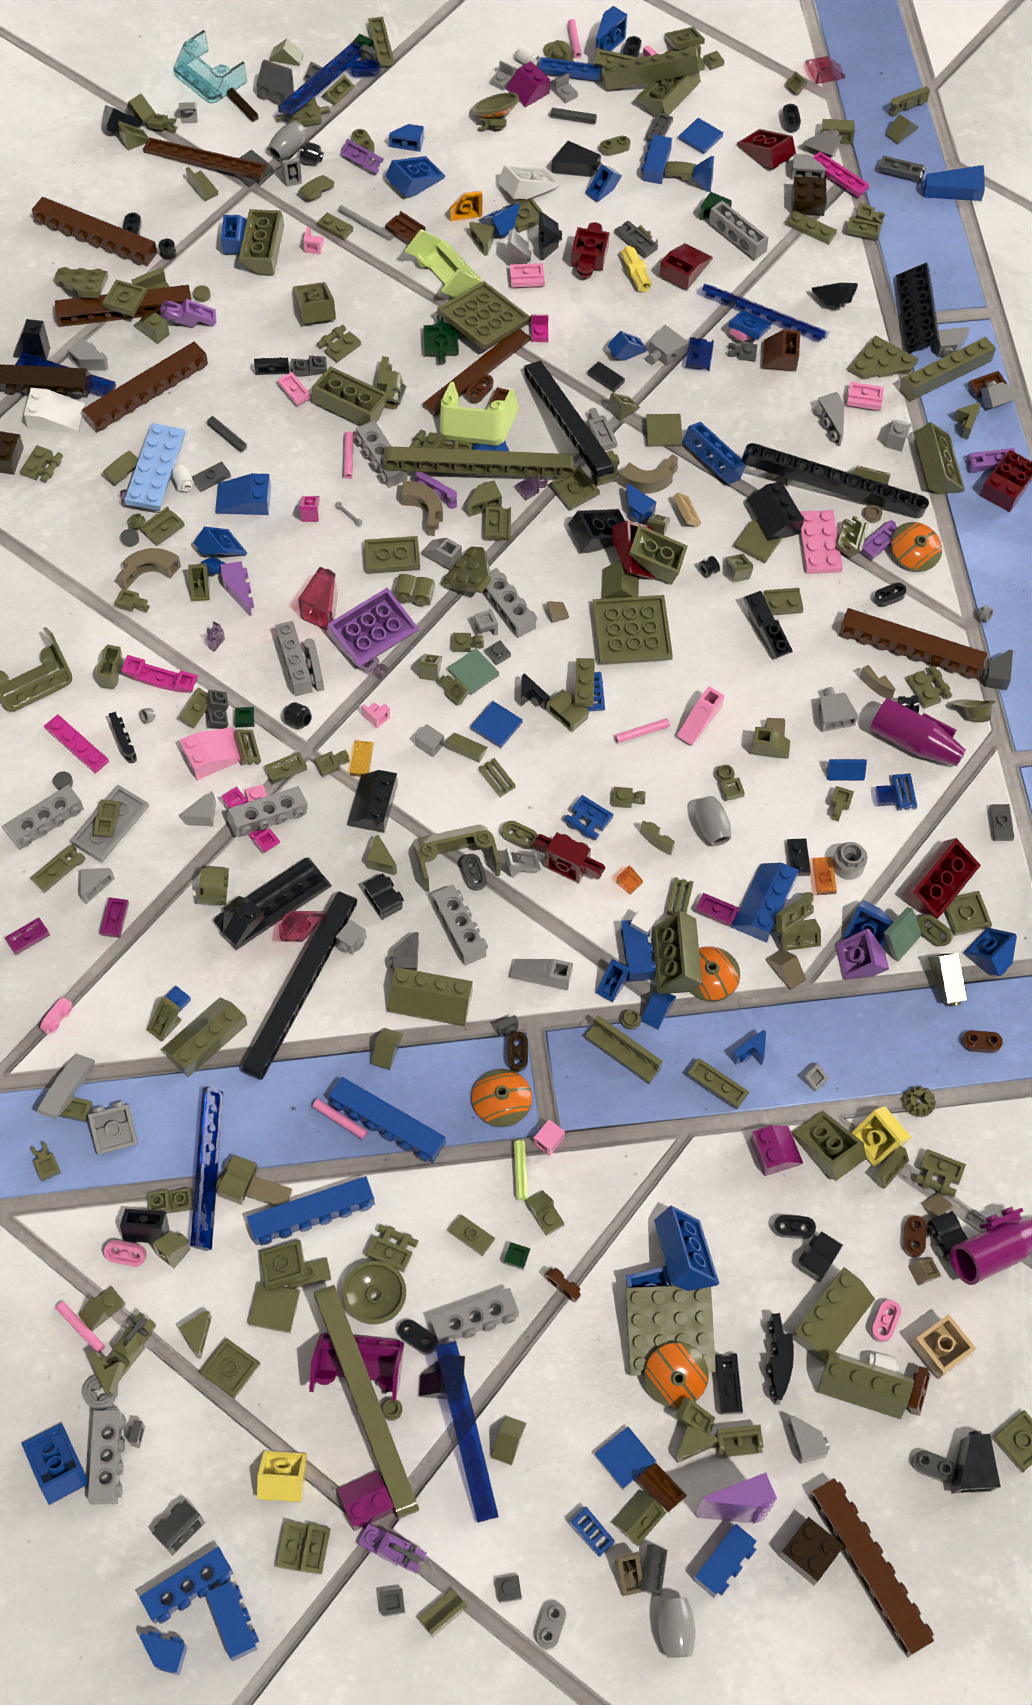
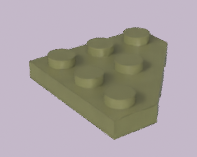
M68 267L58 268L55 274V282L65 284V288L72 292L77 291L78 295L82 298H99L108 279V271H103L102 269L86 270L85 268L69 269Z
M875 335L851 364L848 372L861 379H869L870 376H892L893 373L901 372L902 374H909L918 363L919 358Z
M474 546L468 548L452 570L446 574L441 582L442 586L448 589L482 593L491 582L485 549Z

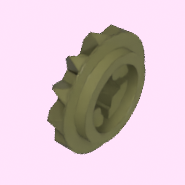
M921 1085L917 1087L912 1086L906 1091L903 1098L906 1110L916 1117L930 1115L936 1105L934 1094L929 1091V1088H924ZM923 1095L924 1103H920V1105L918 1104V1106L916 1107V1098H920Z

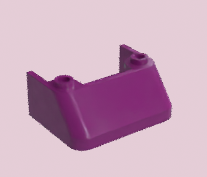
M328 1332L319 1335L311 1359L309 1392H314L316 1382L320 1385H329L335 1380L336 1376L344 1377ZM354 1335L370 1380L378 1381V1386L383 1391L392 1392L391 1401H396L400 1385L404 1343L397 1339Z

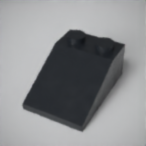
M619 509L582 510L576 512L568 526L582 552H596L614 545L612 526L624 522L625 519Z

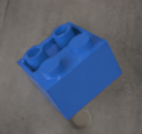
M223 215L221 234L223 254H240L247 219L241 215Z

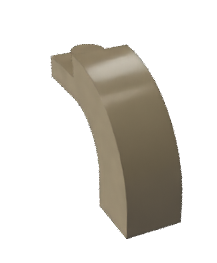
M672 454L661 467L655 470H642L629 462L619 473L618 484L626 489V485L629 483L644 494L661 491L672 483L673 474L678 469V457Z
M403 481L402 506H416L423 509L428 514V536H435V529H439V522H443V506L440 497L432 488L415 481Z
M148 548L137 551L123 561L124 570L117 577L121 589L127 590L137 577L146 572H158L171 579L181 567L179 556L160 548Z

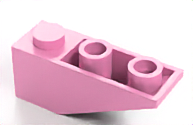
M708 687L695 704L677 737L693 746L722 708L724 695Z

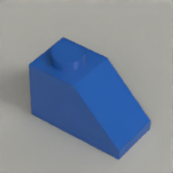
M407 124L389 133V147L421 151L424 141V126Z
M602 164L585 193L599 202L615 189L622 175L612 167Z
M619 331L607 345L611 350L610 354L615 359L619 358L622 360H628L648 350L640 338L623 331Z
M628 483L625 493L628 516L634 522L644 524L655 513L656 501Z

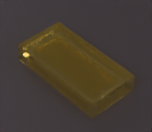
M355 740L350 776L361 777V775L370 773L373 742Z

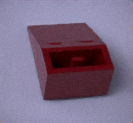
M684 243L671 250L660 263L659 276L688 290L713 257Z
M1009 450L985 481L980 496L1011 512L1032 481V461Z

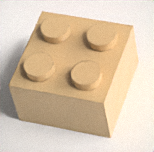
M949 1314L919 1335L911 1344L938 1379L970 1357L977 1349Z

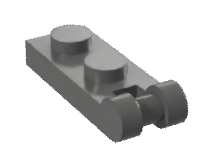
M883 155L878 171L912 179L915 183H921L926 168L921 164Z
M630 221L624 222L622 227L619 226L614 230L617 237H622L644 257H648L658 249V244Z

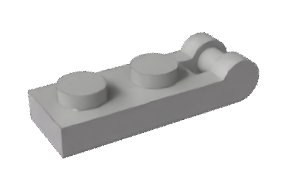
M306 639L304 647L305 654L309 657L307 659L308 668L313 670V674H310L312 685L316 684L317 691L324 690V684L315 641L313 639Z

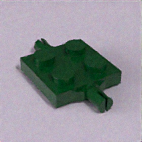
M437 315L436 324L424 325L425 356H439V364H442V359L443 364H445L446 355H459L458 330L451 324L444 323L443 318L441 317L440 320L439 315Z

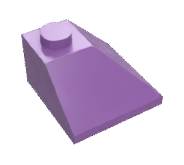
M869 929L836 943L845 980L873 977L889 970L886 953Z

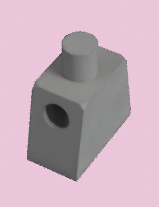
M664 325L650 342L648 360L652 364L659 360L664 365H669L688 353L689 342L667 325Z
M833 687L824 689V696L820 698L818 704L821 731L825 732L855 726L858 714L846 693L835 694Z

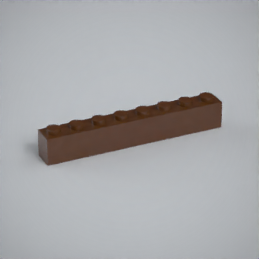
M43 196L32 208L34 221L38 224H43L53 230H58L68 236H73L95 247H100L110 253H115L123 258L135 261L138 264L148 266L157 254L155 241Z
M189 285L147 289V294L134 317L103 308L102 302L107 294L100 295L99 298L79 297L55 300V311L58 326L65 327L141 318L154 312L161 315L160 308L164 301H172L181 305L185 299L191 301L192 299Z
M195 341L84 407L82 409L84 420L96 433L105 429L113 422L133 412L136 408L148 403L154 397L161 395L172 386L177 385L195 372L205 368L208 365L207 354Z
M847 608L839 631V635L845 638L854 639L863 644H869L881 650H888L897 655L906 656L915 661L925 662L952 673H958L977 680L987 656V652Z
M833 1478L813 1490L810 1497L836 1540L844 1545L843 1552L906 1656L910 1657L934 1641L932 1637L934 1636L933 1631L927 1623L924 1624L921 1620L919 1608L914 1602H910L907 1597L908 1591L902 1582L899 1583L894 1575L896 1572L889 1561L886 1562L883 1558L881 1546L877 1541L874 1542L869 1535L871 1531L864 1521L861 1522L857 1515L859 1512L856 1505L852 1501L849 1502L845 1495L846 1490L843 1484Z

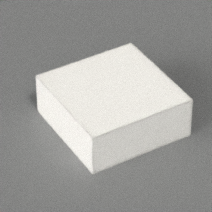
M640 908L631 921L630 926L648 935L656 923L657 917Z

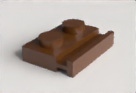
M402 211L399 212L398 216H394L385 224L386 230L407 244H410L421 229L426 231L425 226Z
M657 1463L637 1479L668 1513L687 1497L684 1491Z

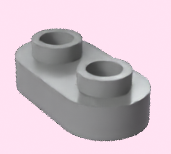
M550 1603L544 1610L536 1634V1641L542 1649H553L559 1641L566 1619V1610L560 1603ZM553 1610H557L559 1612L558 1618H553L551 1616V1612ZM547 1632L552 1635L550 1641H546L543 1638V1635Z

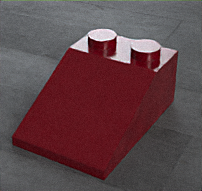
M758 129L737 142V145L762 166L771 169L777 168L779 164L788 161L790 157L796 154L793 136Z
M628 520L612 526L613 544L627 573L655 579L649 571L629 555L638 525L653 530L652 527Z

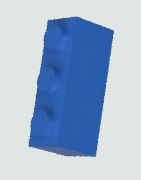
M653 135L652 141L648 143L647 150L649 153H645L644 162L646 163L642 164L641 168L643 181L662 184L664 171L671 152L672 138Z
M632 920L621 921L620 930L626 967L630 968L628 982L652 980L653 973L656 972L655 961H651L653 946L652 943L648 942L650 932L648 935H645L631 927Z
M735 1524L696 1574L693 1581L713 1598L717 1594L722 1596L729 1587L727 1581L731 1575L736 1578L743 1567L740 1563L743 1559L749 1560L757 1550L753 1547L757 1541Z
M230 1581L206 1592L230 1659L234 1661L258 1650L256 1643L259 1642L255 1629L250 1630L248 1625L251 1617L247 1607L242 1609L239 1601L243 1599L239 1586L234 1587Z

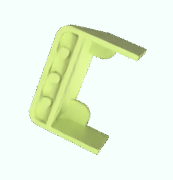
M422 229L405 249L407 253L418 259L417 262L425 268L427 266L431 268L445 284L441 291L452 299L483 282L451 245Z
M450 382L441 400L440 433L445 435L446 440H460L494 446L502 444L520 409L514 389L510 388L505 401H493L486 410L460 407V399L455 384Z

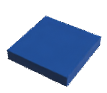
M698 117L679 135V140L705 154L723 137L724 132Z
M742 310L729 322L728 327L758 340L771 328L772 323Z
M492 701L473 723L471 730L499 748H502L523 723V719Z
M629 1426L595 1453V1457L622 1490L656 1462L655 1458Z

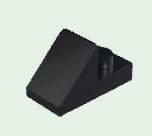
M524 673L521 683V706L532 699L536 706H540L545 710L550 696Z

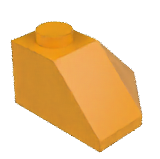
M482 191L462 193L450 206V221L482 217Z

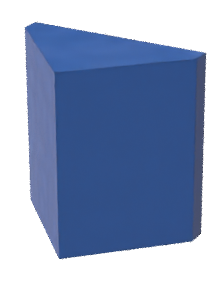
M667 1266L625 1276L626 1288L671 1286Z

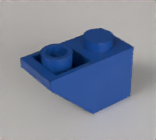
M148 1631V1634L141 1633L140 1639L154 1667L157 1670L180 1675L188 1648L183 1644V1640L170 1636L169 1640L161 1638L162 1634L154 1631Z

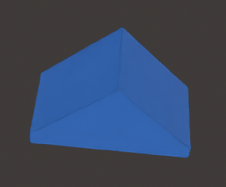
M710 156L695 165L692 178L707 192L711 191L713 182L714 156Z
M612 959L596 993L614 1002L628 981L630 968Z
M656 990L648 1002L641 1022L659 1030L676 1000V996L672 994H659Z

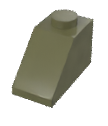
M155 312L145 315L134 324L137 330L157 344L170 335L167 321Z
M494 480L477 486L468 502L469 517L486 512V507H502V495Z
M173 1231L153 1243L158 1257L174 1269L191 1250L188 1244L189 1240L183 1234L179 1233L177 1235Z

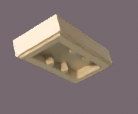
M677 492L673 497L680 509V515L684 517L687 524L698 527L701 521L689 497Z

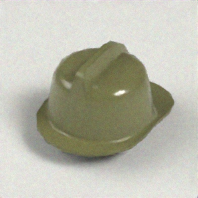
M556 40L544 46L543 51L547 58L573 61L574 59L570 45L565 41Z
M969 699L951 702L954 706L963 707L966 717L973 722L991 720L992 704L996 703L995 700L980 701Z

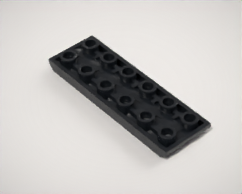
M926 262L896 275L907 353H912L940 341L930 269Z
M304 858L245 897L250 899L264 913L265 923L237 947L231 943L235 950L332 886L310 858ZM224 912L214 920V923L222 933Z

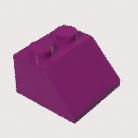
M530 61L517 69L506 86V90L518 94L519 102L526 108L550 94V78Z
M770 1125L752 1132L750 1141L764 1176L803 1164L789 1126Z
M378 1471L337 1489L354 1531L395 1512Z

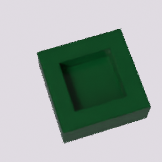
M359 33L351 42V48L361 52L360 48L363 45L368 47L373 45V39Z
M254 707L235 708L236 727H255Z
M510 1242L504 1264L524 1270L530 1248Z

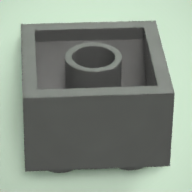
M264 59L256 83L258 96L281 105L288 103L294 95L292 69Z
M186 1500L182 1503L178 1502L171 1509V1514L165 1520L161 1519L154 1526V1531L152 1532L154 1537L172 1556L205 1524L202 1516Z

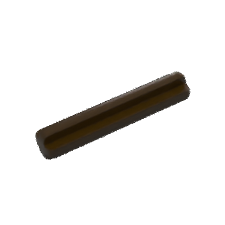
M234 88L227 89V96L251 121L258 120V113Z

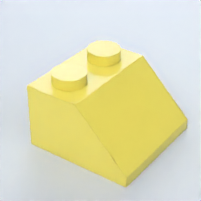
M885 1106L874 1110L852 1132V1134L864 1142L866 1157L874 1167H877L889 1158L899 1146H903L912 1138Z
M264 1451L257 1476V1499L301 1502L305 1484L307 1453Z

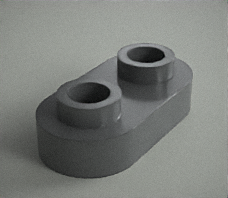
M475 854L465 855L462 859V869L467 884L472 890H482L487 884V877L481 860ZM478 880L480 883L476 884L474 881Z
M927 1450L918 1451L912 1458V1466L918 1473L941 1482H949L953 1479L955 1464L950 1459ZM921 1458H926L928 1464H922ZM942 1466H947L949 1472H943Z

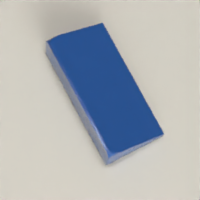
M830 759L826 768L827 779L829 781H863L866 774L867 760Z

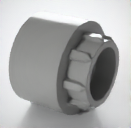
M845 842L839 845L832 860V868L836 875L846 880L860 877L868 860L867 852L860 844L855 842Z

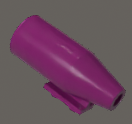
M888 697L879 708L870 726V730L922 758L958 766L966 752V749L953 738L957 731L956 729L926 713L920 715Z
M1013 1207L1002 1210V1215L1000 1216L994 1214L985 1218L986 1222L979 1225L980 1229L986 1228V1231L951 1248L950 1261L952 1267L964 1283L968 1285L977 1284L1022 1262L1032 1252V1218L1021 1219L1019 1213L1024 1212L1023 1208L1014 1210Z

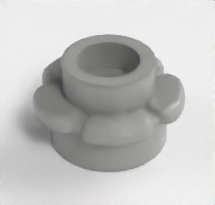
M989 605L979 609L978 617L980 622H989L992 618L993 609Z

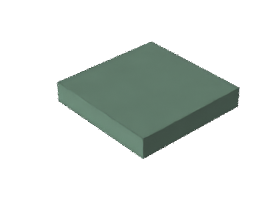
M477 648L448 667V672L470 689V695L499 676V671Z
M907 907L884 932L894 960L899 961L922 936L915 913L910 907Z

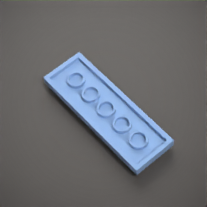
M151 423L125 497L126 505L160 511L172 476V470L175 467L186 434L185 429Z

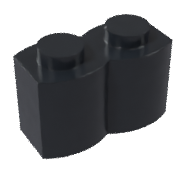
M383 873L363 883L364 893L382 920L403 909L402 902H404L401 893L396 892L392 888L394 884L389 876L386 877Z
M953 1211L933 1218L927 1223V1232L937 1242V1252L946 1262L950 1260L951 1248L968 1239Z
M822 1231L819 1236L814 1234L808 1244L811 1246L809 1252L804 1251L798 1260L801 1263L799 1270L819 1283L843 1244Z

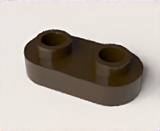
M513 1032L508 1037V1066L515 1072H521L528 1065V1038L522 1032ZM515 1042H520L521 1045H520V1046H516L514 1043H515ZM519 1060L521 1064L516 1065L514 1062Z

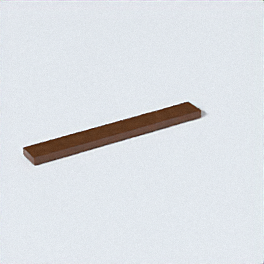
M149 137L143 147L144 153L258 180L262 179L267 170L266 164Z
M519 328L450 382L455 384L458 396L463 395L478 376L489 374L528 343L530 336ZM450 382L423 403V407L434 416L441 412V400Z

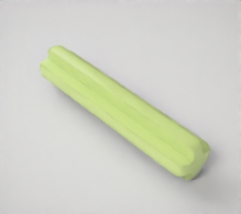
M517 1140L514 1142L517 1200H526L528 1198L525 1141Z

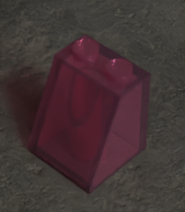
M319 567L298 598L301 619L326 631L328 623L335 620L338 597L336 573L332 570Z

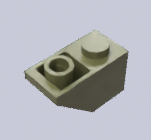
M755 726L751 754L789 758V739L775 729Z

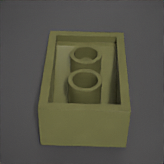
M326 282L293 286L299 315L303 324L311 325L319 321L330 322L336 319L334 299Z
M638 525L629 555L654 577L672 584L680 572L688 546Z
M824 1111L792 1132L796 1140L820 1169L834 1181H837L866 1160L864 1142Z

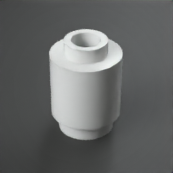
M520 46L516 51L517 59L524 64L530 61L535 65L538 64L540 56L528 46Z
M178 465L173 468L172 477L178 490L184 492L191 490L194 486V481L188 468L184 465Z
M870 1353L867 1362L895 1372L899 1371L900 1363L896 1362V1357Z

